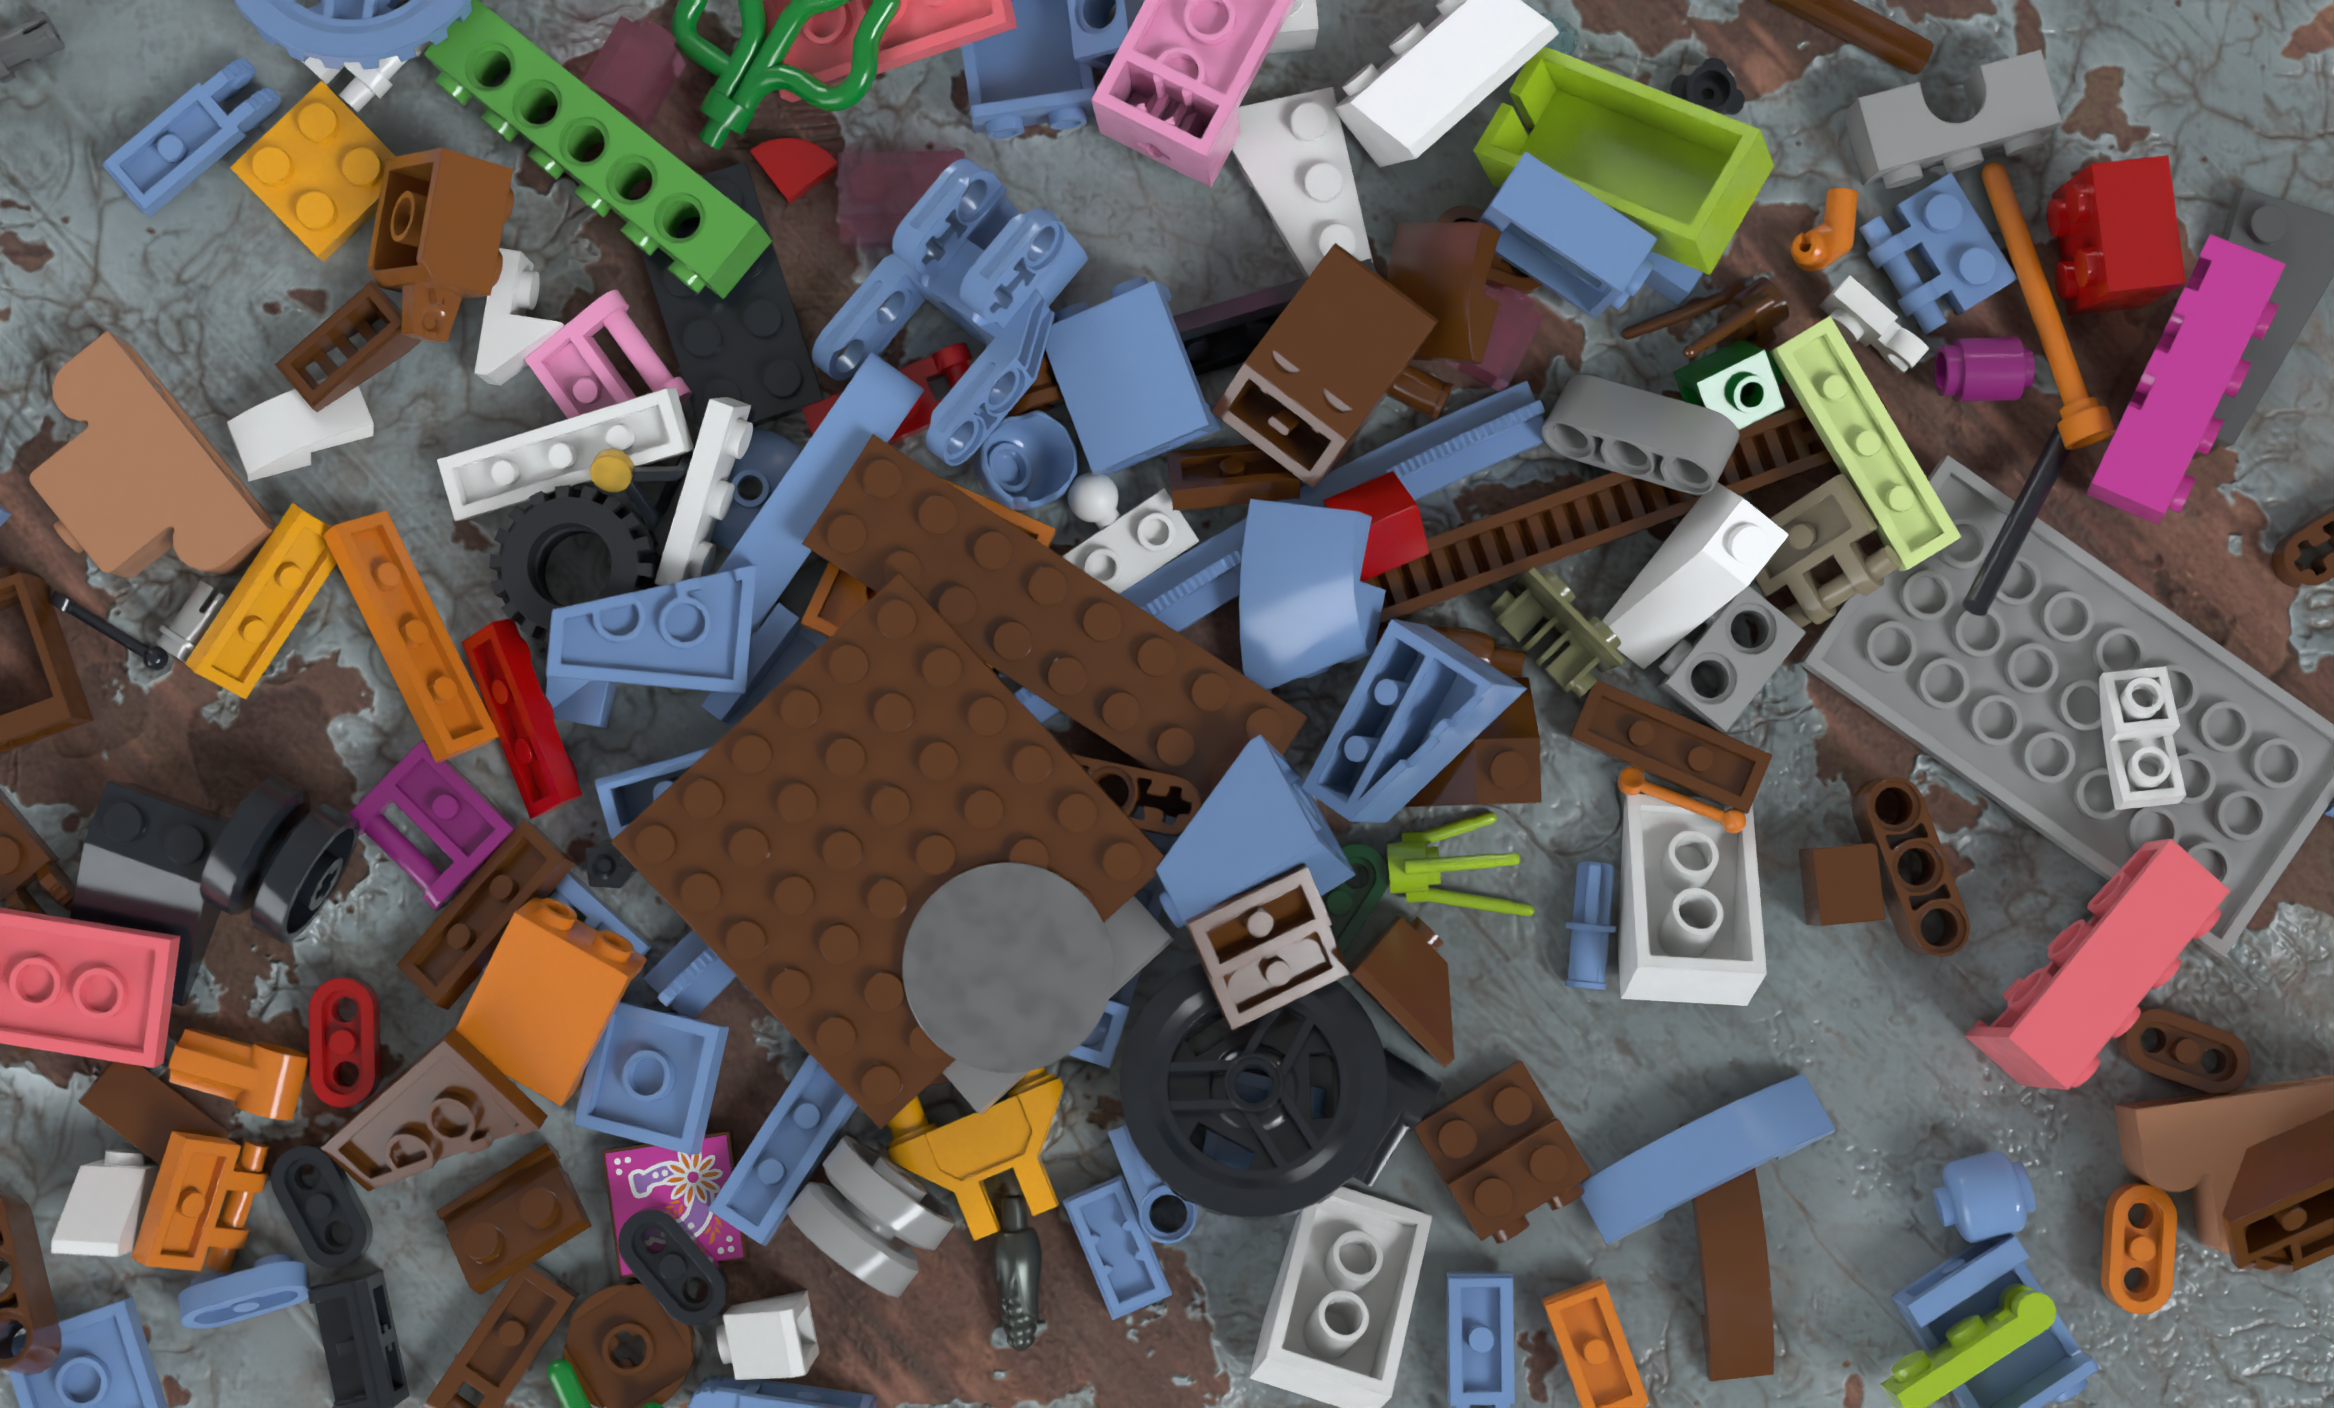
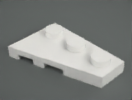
M1333 87L1238 107L1240 135L1231 150L1239 164L1240 171L1249 186L1254 188L1272 218L1274 227L1305 277L1311 275L1335 243L1359 261L1370 258L1372 260L1341 120L1333 109L1337 105Z

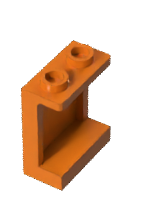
M534 897L514 912L456 1030L504 1075L562 1107L582 1087L587 1064L629 983L642 970L646 958L633 951L634 946L620 934L608 930L598 931L576 919V912L568 905L555 899Z

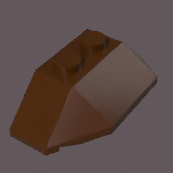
M2334 1110L2246 1149L2222 1214L2231 1262L2238 1270H2250L2253 1267L2263 1271L2293 1273L2334 1255Z

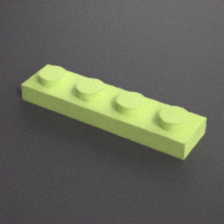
M1831 316L1821 320L1770 351L1771 356L1841 474L1845 473L1876 523L1878 529L1875 531L1884 546L1889 545L1899 556L1901 561V567L1898 568L1899 571L1909 570L1961 538L1960 533Z

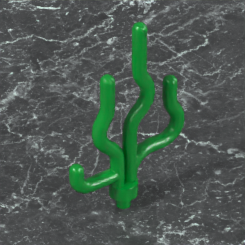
M679 0L672 17V36L675 44L687 58L718 78L715 85L711 86L699 108L709 117L698 138L711 147L720 150L731 130L741 135L744 134L755 115L758 104L766 95L775 90L792 92L810 105L827 112L846 110L859 103L870 90L877 74L879 44L900 6V0L872 1L853 39L850 72L842 83L835 86L827 85L805 70L789 64H782L802 27L810 18L820 13L835 10L851 0H791L779 15L768 36L767 16L763 0H738L742 21V34L731 56L701 37L697 32V21L708 0Z

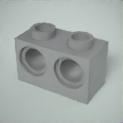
M1750 586L1746 587L1703 622L1705 624L1691 643L1687 642L1684 638L1677 642L1658 666L1666 674L1655 688L1700 724L1721 733L1728 731L1806 633V631ZM1737 614L1750 617L1757 625L1758 639L1752 648H1744L1738 645L1732 637L1731 623ZM1698 663L1711 666L1719 677L1718 690L1711 698L1702 697L1692 687L1691 673Z

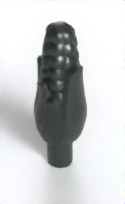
M1006 1195L1000 1197L1002 1228L992 1236L990 1256L994 1281L997 1287L998 1306L1002 1310L1001 1318L1005 1323L1004 1332L1007 1335V1343L1015 1351H1024L1033 1345L1035 1341L1034 1334L1037 1330L1042 1250L1037 1231L1034 1227H1028L1025 1196Z

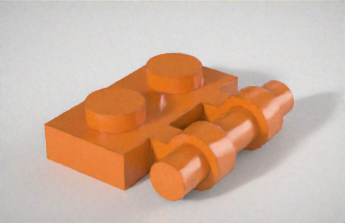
M172 1131L131 1258L148 1267L201 1271L210 1246L205 1266L221 1272H230L237 1249H244L250 1228L245 1223L255 1193H262L266 1183L268 1172L263 1170L270 1146L256 1141L245 1140L238 1163H236L241 1148L239 1144L227 1138ZM227 1190H229L220 1218H218Z

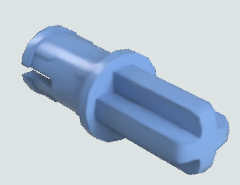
M1583 861L1579 862L1576 866L1572 922H1565V928L1571 929L1568 978L1566 979L1565 986L1606 990L1605 976L1609 934L1616 933L1617 926L1610 925L1615 869L1611 864Z

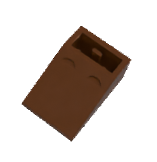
M1335 243L1244 362L1211 412L1314 489L1340 462L1439 320Z

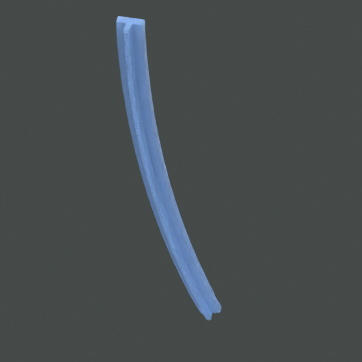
M1522 382L1431 422L1330 472L1314 489L1309 485L1301 487L1300 499L1276 502L1325 508L1324 499L1391 471H1394L1415 502L1495 464L1546 443L1541 433L1545 423L1542 414L1545 412L1541 400L1535 401L1528 382ZM1247 518L1161 567L1121 592L1120 595L1178 633L1240 596L1241 562ZM1001 673L998 675L1042 724L1060 712L1059 709L1005 674ZM692 929L643 979L659 994L657 998L665 1006H671L679 1015L696 1018L737 976Z

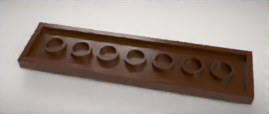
M874 434L802 543L877 593L898 573H902L984 662L1153 771L1188 780L1200 792L1204 803L1250 740L1261 734L1276 750L1284 755L1308 718Z

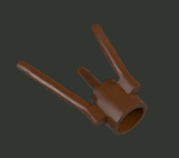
M1760 277L1746 287L1740 281H1736L1719 293L1623 329L1622 337L1630 340L1727 305L1721 311L1723 322L1687 345L1683 349L1684 356L1692 358L1730 334L1742 341L1749 338L1747 343L1763 348L1776 339L1773 328L1789 318V309L1779 289L1768 278Z

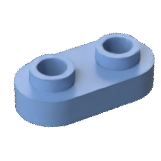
M275 1254L256 1260L253 1263V1268L230 1275L223 1272H214L197 1276L190 1281V1287L184 1289L178 1295L181 1324L193 1329L215 1328L299 1304L308 1298L307 1291L311 1290L308 1267L304 1263L293 1261V1257L290 1255Z

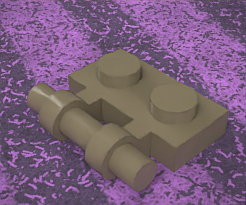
M1844 473L1833 477L1770 518L1772 522L1789 535L1756 575L1755 579L1766 596L1774 594L1788 585L1797 601L1782 610V613L1799 627L1803 628L1811 622L1821 624L1837 613V606L1854 595L1860 593L1867 596L1883 586L1884 577L1900 568L1901 561L1895 550L1889 545H1886L1870 556L1864 553L1858 541L1878 529ZM1834 556L1843 573L1822 585L1816 580L1811 570Z

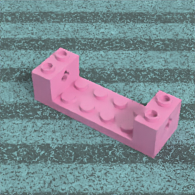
M1145 0L1091 99L1099 133L1211 188L1240 135L1238 107L1296 0Z

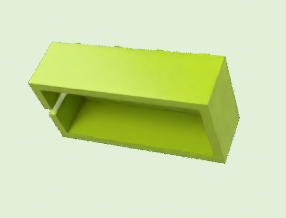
M1546 46L1525 63L1509 90L1527 128L1532 129L1530 135H1527L1513 106L1502 102L1473 150L1492 185L1498 188L1501 187L1525 151L1658 238L1650 251L1708 275L1712 273L1774 167L1761 129Z

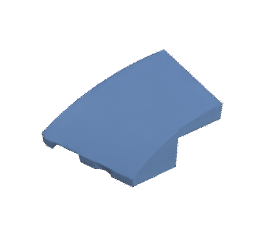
M1250 499L1244 534L1239 598L1240 643L1245 677L1272 693L1271 689L1297 678H1312L1327 672L1336 663L1344 662L1348 664L1374 653L1386 590L1360 581L1371 516L1357 511Z

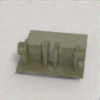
M1534 567L1513 583L1521 592L1517 598L1509 590H1506L1489 607L1498 616L1494 622L1500 625L1516 643L1542 618L1547 621L1521 647L1524 652H1527L1552 627L1560 634L1534 661L1538 666L1545 662L1565 641L1569 643L1544 669L1565 693L1572 690L1580 698L1597 682V679L1590 673L1594 667L1603 673L1622 665L1626 661L1616 650L1621 645L1617 635L1595 616L1587 621L1570 604L1575 598L1574 593L1558 576L1549 570L1541 575Z

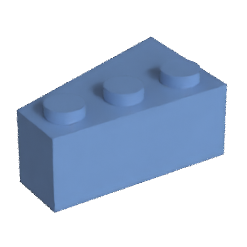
M1391 619L1305 780L1302 789L1350 822L1387 823L1527 688L1428 625Z

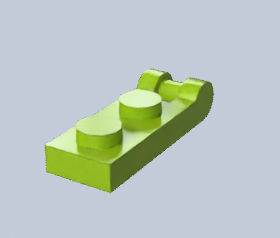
M2014 1283L2008 1285L1999 1296L1998 1308L1982 1318L1979 1315H1972L1957 1322L1945 1333L1948 1340L1930 1352L1926 1353L1925 1350H1918L1901 1358L1891 1368L1893 1375L1880 1383V1385L1896 1408H1926L2047 1330L2056 1318L2055 1304L2049 1296L2024 1284Z

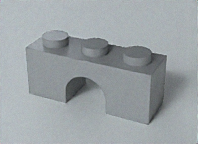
M2037 50L1981 65L1962 83L1969 105L1966 122L1948 123L1934 116L1925 103L1919 82L1858 98L1843 113L1863 185L1884 180L1886 189L1896 188L1923 178L1922 170L1944 164L1947 173L1957 172L1982 163L1984 161L1982 154L2004 148L2006 156L2012 157L2044 146L2043 137L2061 124L2062 120L2042 51Z

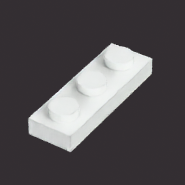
M729 397L709 399L656 575L655 584L663 586L708 576L716 555V545L710 543L717 519L723 520L734 496L735 486L728 482L735 458L741 459L744 456L752 437L753 424L747 421L751 409L750 404Z

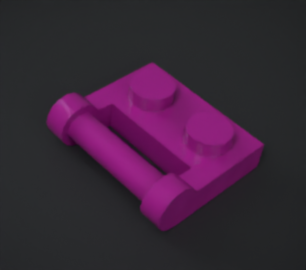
M423 739L349 813L359 819V836L366 833L424 891L421 898L435 912L442 909L459 893L463 885L488 861L516 829V826L449 760L436 764ZM393 803L454 861L443 873L384 816L386 810Z

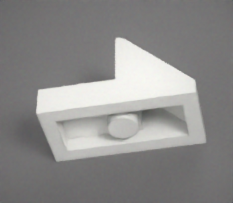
M499 248L503 257L501 275L497 283L492 287L491 296H487L474 372L488 384L494 385L504 384L529 365L525 358L565 326L561 322L525 316L526 309L533 310L538 300L539 273L533 271L534 264L521 251Z

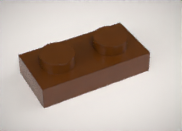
M1254 444L1167 452L1173 511L1185 509L1206 510L1216 506L1248 504L1250 499L1273 502L1300 499L1299 478Z

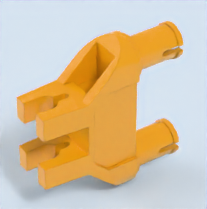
M1045 1067L1031 1070L1012 1087L1011 1091L1007 1092L1009 1099L992 1105L982 1115L975 1112L940 1128H937L936 1123L929 1125L919 1098L916 1096L887 1123L893 1140L888 1142L890 1149H887L889 1158L899 1166L954 1192L974 1241L995 1233L1002 1228L983 1179L1013 1167L1033 1216L1057 1207L1060 1203L1040 1155L1064 1089L1061 1078H1056L1054 1073L1048 1075Z

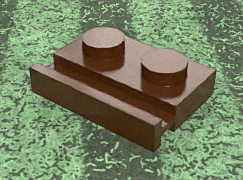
M543 1144L437 1210L439 1218L444 1221L449 1233L446 1235L469 1288L480 1295L592 1226L568 1173L564 1171L559 1161L561 1157L558 1151L550 1144Z

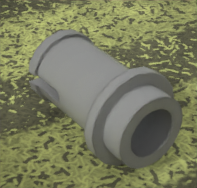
M202 580L198 582V587L169 627L162 624L159 628L164 634L156 644L183 662L187 661L228 599V597L219 592L206 612L203 613L204 608L217 590Z

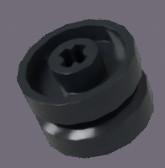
M270 776L260 783L241 803L216 842L202 874L199 889L202 899L230 915L241 914L251 908V920L255 929L281 943L293 941L319 914L344 874L357 845L360 829L359 819L332 804H321L310 811L308 791L281 776Z

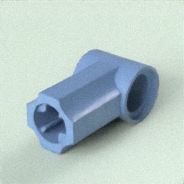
M1126 1124L1108 1131L1138 1209L1141 1227L1145 1233L1156 1242L1165 1244L1180 1242L1186 1238L1196 1225L1199 1214L1198 1206L1181 1199L1188 1213L1184 1225L1173 1230L1163 1229L1158 1226L1152 1218V1203L1161 1195H1177L1148 1169L1132 1142Z

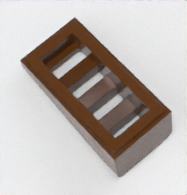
M371 280L280 359L275 366L314 411L319 412L407 354L422 340L401 334L402 310ZM381 318L387 326L378 333L371 324ZM357 333H360L368 342L360 350L349 339ZM336 347L348 359L340 367L327 354ZM314 361L328 376L321 384H318L305 368Z

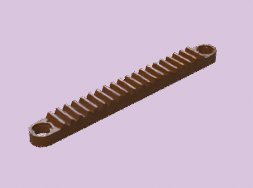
M1878 396V397L1880 398L1882 404L1884 405L1885 409L1887 410V407H1886V405L1884 404L1883 400L1881 399L1880 396ZM1799 405L1760 419L1738 430L1740 435L1738 443L1717 482L1739 496H1743L1763 487H1768L1805 472L1821 468L1833 463L1834 460L1802 406ZM1612 472L1428 538L1426 541L1429 554L1363 582L1386 590L1379 625L1389 623L1391 619L1397 620L1479 589L1512 579L1526 573L1533 567L1537 570L1593 548L1604 546L1621 538H1626L1663 523L1686 516L1702 495L1685 493L1621 473Z

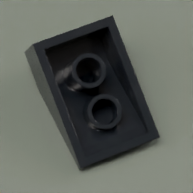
M107 781L84 841L70 919L180 936L172 1003L181 1007L186 1006L221 909L202 899L199 891L202 874L216 842L231 818L135 783Z

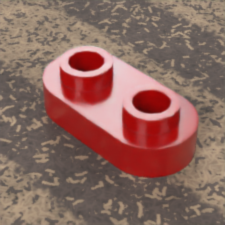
M353 977L331 979L316 989L309 1003L310 1081L315 1094L323 1102L334 1107L344 1108L366 1101L375 1093L380 1084V1006L375 991L363 980ZM345 997L351 998L357 1006L356 1016L351 1021L344 1020L338 1011L339 1003ZM346 1061L353 1063L359 1072L358 1080L353 1085L346 1084L340 1077L341 1066Z

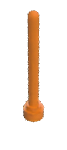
M1989 162L1983 167L1981 178L2064 407L2059 410L2062 420L2057 424L2065 449L2073 450L2095 444L2116 432L2107 406L2099 405L2097 397H2089L2007 170L2000 162Z

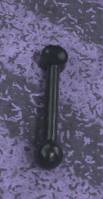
M55 590L48 602L51 605L71 614L142 657L144 665L149 670L159 671L167 666L168 654L162 647L146 646L80 606L75 600Z

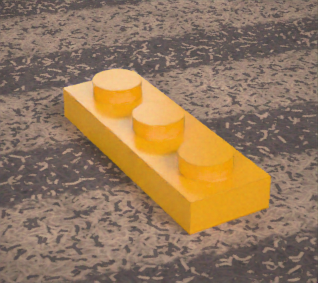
M292 503L185 664L198 675L246 699L337 564L323 537L333 526Z

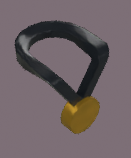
M606 449L599 452L594 458L590 468L591 479L600 489L610 493L625 490L648 524L656 527L667 511L683 476L687 473L694 451L681 454L675 466L634 467L632 460L624 452L616 449ZM667 481L655 507L637 482Z

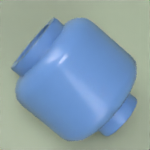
M1989 1151L1948 1162L1942 1174L1943 1187L1932 1190L1935 1207L1943 1227L1955 1225L1962 1238L1970 1243H1979L2018 1233L2023 1230L2027 1223V1213L2036 1210L2032 1185L2021 1161L2012 1163L2000 1151Z

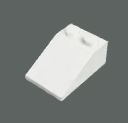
M1626 794L1624 798L1617 938L1621 999L1741 1006L1749 1004L1767 975L1753 805L1749 813L1745 814V828L1741 832L1734 834L1724 830L1720 822L1648 794ZM1690 797L1721 810H1729V808L1703 797Z
M1342 1186L1322 1203H1317L1301 1210L1299 1215H1297L1264 1317L1249 1378L1340 1408H1381L1392 1397L1432 1216Z

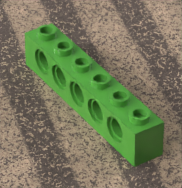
M472 0V12L463 23L455 20L447 28L448 37L436 46L431 44L423 53L440 71L434 81L461 105L465 106L473 98L483 106L486 111L480 118L509 143L517 135L529 143L532 149L527 153V156L552 178L557 180L565 172L580 185L573 193L602 218L612 210L627 223L620 231L648 255L651 256L657 248H660L670 256L674 262L669 266L668 270L690 289L699 294L706 285L724 299L772 242L760 224L482 2ZM505 69H511L510 75L504 83L496 87H490L497 73ZM558 105L556 114L550 121L536 125L539 114L545 108ZM599 142H605L604 150L598 158L590 162H583L584 153L590 146ZM643 180H652L651 189L644 197L638 200H629L630 192L637 183ZM691 217H700L699 227L691 236L681 239L676 238L677 229L683 221Z

